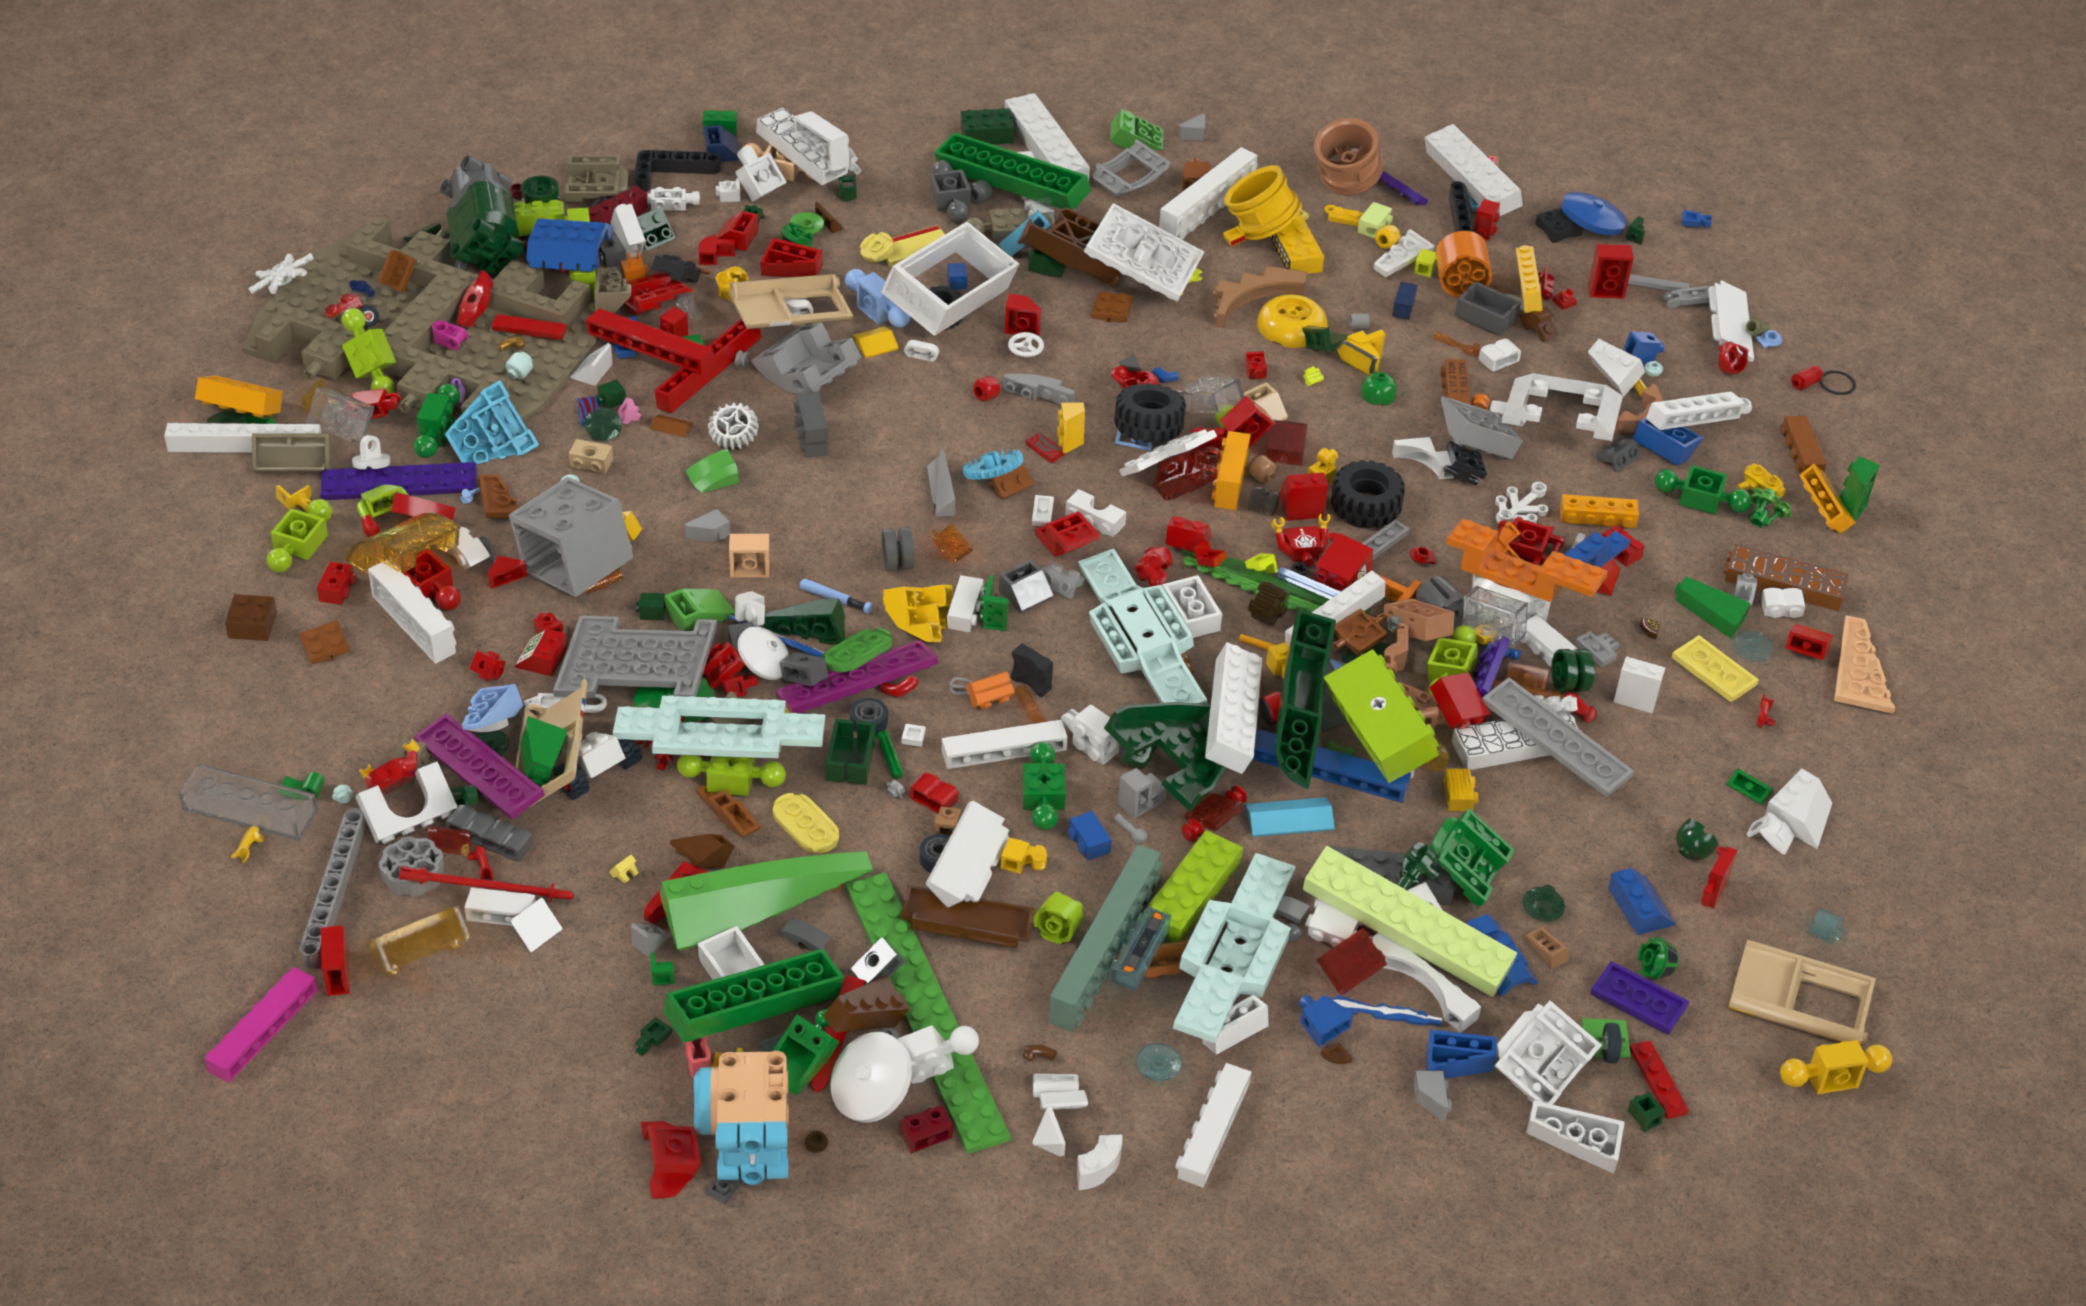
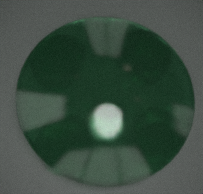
M599 408L587 415L585 429L592 440L607 441L620 435L622 420L615 411Z
M1551 885L1534 887L1526 891L1523 897L1525 911L1539 921H1555L1563 915L1566 908L1563 898Z

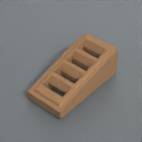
M1543 927L1525 935V939L1551 968L1569 961V949Z

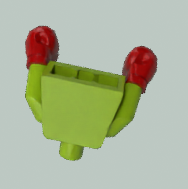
M382 485L361 494L362 500L357 504V510L361 516L363 532L368 538L374 539L380 535L379 525L372 518L391 511L395 492L409 495L402 487ZM408 516V519L410 520H419Z

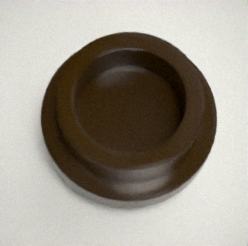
M818 1130L810 1132L805 1139V1147L813 1153H820L828 1146V1138L823 1132Z

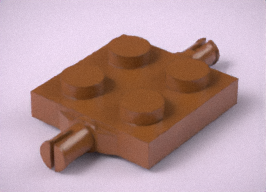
M1359 609L1335 624L1334 634L1339 640L1332 643L1333 649L1335 648L1337 651L1345 645L1359 656L1383 641L1388 633L1381 628L1380 623L1387 619L1386 615L1380 613L1374 618L1367 615L1362 609Z

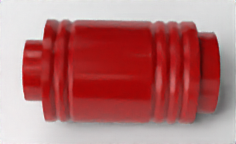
M1811 365L1792 376V386L1802 391L1819 382L1823 372L1820 367Z

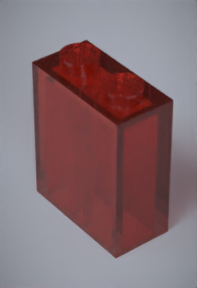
M1273 420L1276 424L1269 430L1266 457L1275 463L1302 466L1308 424Z
M1363 928L1316 959L1340 995L1347 993L1387 965L1384 954L1376 948L1372 936Z

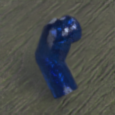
M350 281L349 287L352 291L363 292L368 297L375 295V290L366 281Z

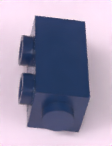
M1406 282L1400 283L1394 301L1393 317L1410 319L1418 285Z

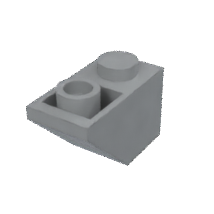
M1416 1071L1413 1083L1416 1102L1440 1120H1446L1447 1113L1451 1112V1099L1447 1098L1446 1093H1448L1449 1085L1448 1080H1444L1443 1071Z

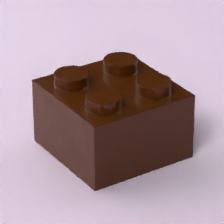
M234 594L225 620L228 638L268 641L277 615L274 597Z

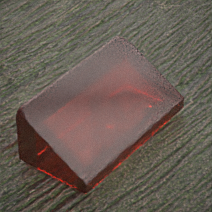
M428 827V839L434 841V845L442 853L464 856L470 853L473 845L470 831Z

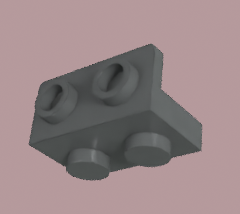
M1622 437L1615 439L1614 443L1604 447L1601 452L1596 454L1599 462H1612L1614 471L1619 472L1639 458L1640 453L1636 440Z

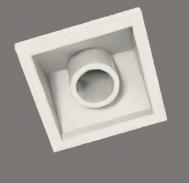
M607 343L589 354L570 378L595 386L613 365L611 345Z

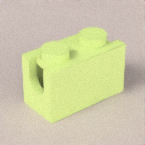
M1373 202L1359 219L1358 233L1375 238L1380 228L1391 224L1393 216L1390 215L1392 208Z

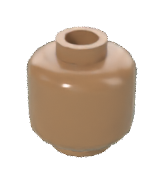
M1264 455L1256 456L1249 463V473L1257 481L1266 483L1275 478L1276 464Z

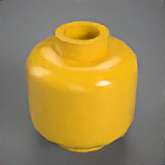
M1394 225L1383 226L1375 235L1376 243L1383 249H1390L1400 239V232Z

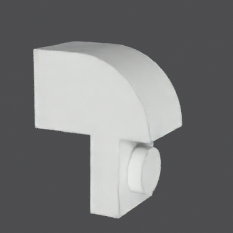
M753 591L737 595L735 598V619L737 621L747 620L758 626L763 625L765 616L764 596Z

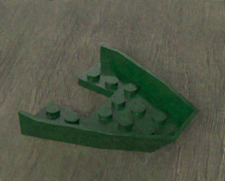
M1165 702L1126 705L1115 710L1104 727L1132 756L1157 744L1182 769L1165 778L1161 785L1190 813L1215 788L1227 768L1205 758L1211 704Z

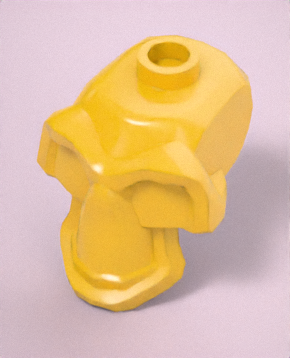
M734 266L717 274L715 279L719 286V297L733 302L730 296V283L748 281V276L744 269Z

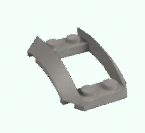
M1136 139L1132 147L1126 148L1112 160L1104 164H1096L1097 168L1092 178L1096 184L1116 197L1145 187L1172 165L1171 162ZM1135 160L1151 171L1145 177L1132 184L1127 183L1114 174L1128 167Z

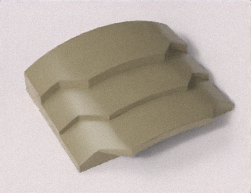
M569 155V179L565 187L566 202H583L593 198L616 196L628 190L629 172L620 166V155Z

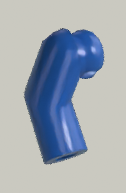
M1160 367L1152 370V373L1157 376L1158 381L1162 383L1179 379L1177 371L1168 373Z

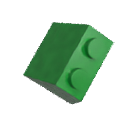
M528 716L520 741L523 771L526 777L541 788L542 785L550 782L568 730Z

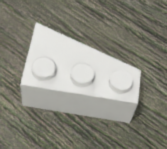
M1598 339L1588 351L1594 366L1623 397L1645 373L1641 359L1601 339Z

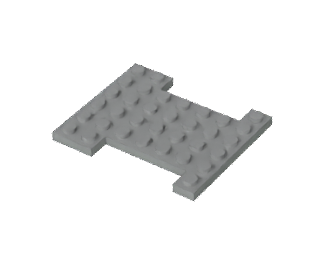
M580 616L553 689L554 697H567L581 688L582 680L585 679L588 683L586 698L595 697L598 685L675 688L674 696L696 697L717 629V620L697 619L693 631L618 629L620 624L619 617Z

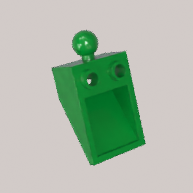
M821 1010L817 1013L815 1026L796 1014L773 1050L780 1051L786 1055L788 1091L795 1096L805 1088L826 1064L840 1043L822 1031L830 1026L824 1017L827 1010Z

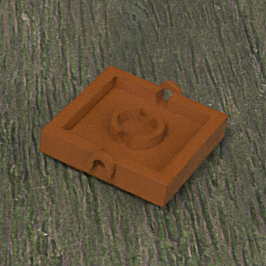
M1098 292L1091 313L1092 318L1105 320L1110 323L1112 321L1127 322L1133 303V295Z
M338 620L299 633L311 664L325 660L331 661L336 656L350 652L349 645Z

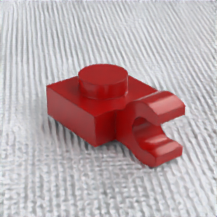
M738 674L722 680L721 683L725 697L732 691L739 698L747 695V688L758 685V680L756 676L753 677V674L745 677Z

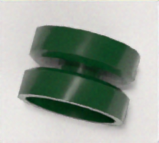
M533 176L523 181L521 185L522 200L525 204L532 203L533 201H542V203L551 200L560 201L558 182L550 176Z
M1577 648L1573 651L1570 649H1558L1554 653L1551 675L1553 685L1559 693H1569L1573 690L1575 692H1587L1592 688L1595 668L1592 654L1588 649Z

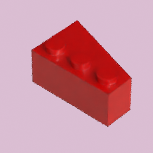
M776 238L772 239L760 261L761 276H817L823 266L822 250Z

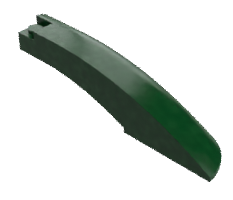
M1298 609L1281 690L1275 753L1278 764L1285 775L1297 785L1308 789L1323 718L1324 676L1327 673L1336 620Z

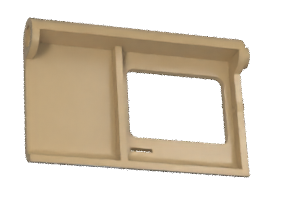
M835 274L730 283L731 299L747 329L785 325L805 326L808 323L853 319V314L838 289L840 287V280ZM830 296L838 312L793 315L785 299Z

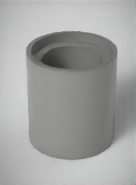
M1368 313L1350 314V330L1369 329Z

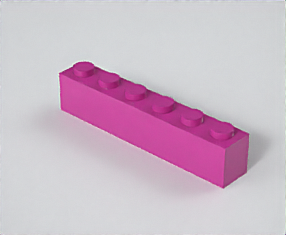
M293 967L288 973L284 974L281 980L267 992L266 996L259 1003H256L244 1018L238 1021L230 1033L226 1034L221 1042L207 1053L204 1058L207 1071L229 1083L318 991L315 977L296 967Z

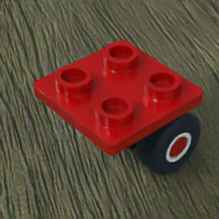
M353 293L344 294L339 298L340 302L336 305L334 303L330 304L324 309L326 312L323 313L324 317L332 319L341 312H345L350 308H356L365 315V327L374 326L379 320L378 310L371 305L362 304L359 300V295Z

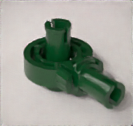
M1424 843L1414 844L1404 855L1403 868L1399 872L1400 880L1396 885L1408 891L1411 885L1418 884V879L1422 874L1430 881H1433L1440 873L1432 865L1436 852Z

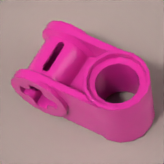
M442 320L435 321L432 324L433 341L438 345L445 346L451 350H458L460 344L468 339V333L462 327H457Z

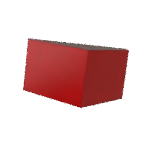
M498 555L488 573L489 587L493 589L526 577V562Z

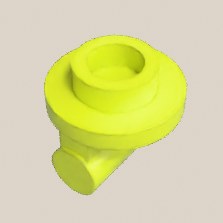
M1314 366L1306 369V374L1303 375L1308 386L1324 380L1320 369H1315Z

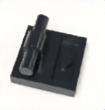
M1449 441L1446 448L1453 467L1445 465L1443 471L1453 475L1457 480L1467 481L1473 485L1478 484V478L1484 480L1487 471L1481 453L1477 450L1467 449L1464 445L1460 446Z

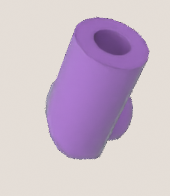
M454 378L450 384L456 386L460 391V400L455 406L461 407L464 403L466 390L461 380Z

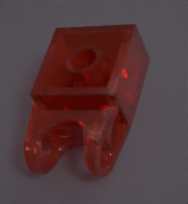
M1208 446L1194 451L1189 450L1159 461L1154 488L1165 501H1169L1186 493H1191L1214 481L1218 477V470L1214 464L1221 458L1220 450L1216 447ZM1213 452L1217 456L1209 457L1207 453ZM1208 470L1213 471L1214 474L1207 475Z

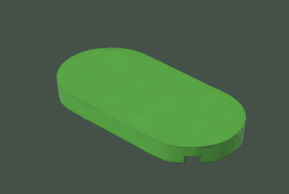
M875 628V631H870V629L859 631L825 652L824 658L827 669L833 672H847L860 667L892 646L891 633L883 628Z

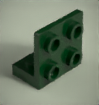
M1307 325L1302 328L1306 339V347L1315 351H1334L1335 347L1344 340H1347V336H1349L1347 334H1331L1329 327Z

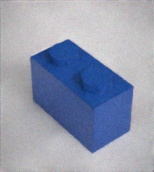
M1093 811L1070 818L1068 835L1071 840H1075L1079 853L1081 855L1084 854L1088 861L1111 853L1112 839Z

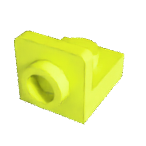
M1260 553L1245 561L1247 569H1255V571H1262L1263 573L1278 572L1274 554Z

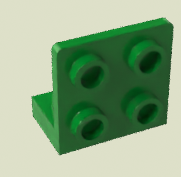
M990 575L989 581H985L984 593L986 594L981 596L980 606L984 607V609H981L980 621H983V628L1006 631L1009 598L993 596L994 575Z

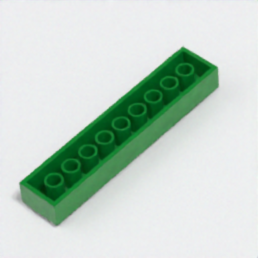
M955 132L934 152L936 161L945 160L949 162L953 171L963 169L967 178L976 181L985 180L991 186L1060 209L1069 208L1074 210L1091 192L1088 176Z

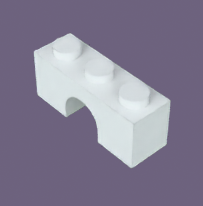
M1080 489L1066 501L1065 515L1079 511L1102 534L1114 537L1125 526L1126 511L1111 504L1106 509L1096 510L1094 509V496Z

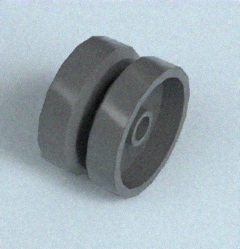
M900 527L897 532V538L893 528L882 529V552L886 571L897 570L898 558L902 569L914 568V542L910 527Z

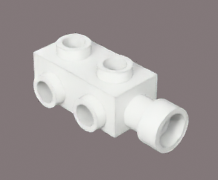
M658 187L651 189V193H647L648 204H651V211L662 207L663 211L686 210V204L688 203L700 205L699 191L686 193V189H681L680 187H674L673 189Z

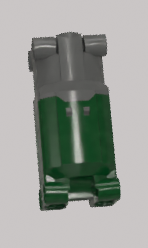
M467 155L463 158L460 167L454 169L451 180L445 179L440 186V193L452 199L446 210L452 244L450 255L464 264L468 263L479 266V271L484 270L492 279H495L511 260L515 261L525 247L524 242L518 239L520 233L513 198L509 191L512 179L497 172L490 163L480 162Z

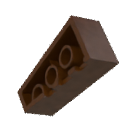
M885 976L838 996L824 1014V1017L835 1032L888 1028L897 1026L910 1008L905 1002L904 997L899 994L889 978Z

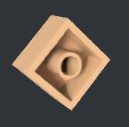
M730 534V577H769V534Z

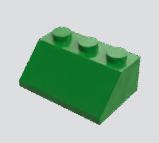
M1861 456L1855 462L1852 461L1847 470L1850 473L1843 483L1845 489L1840 494L1841 500L1855 522L1868 505L1880 464Z

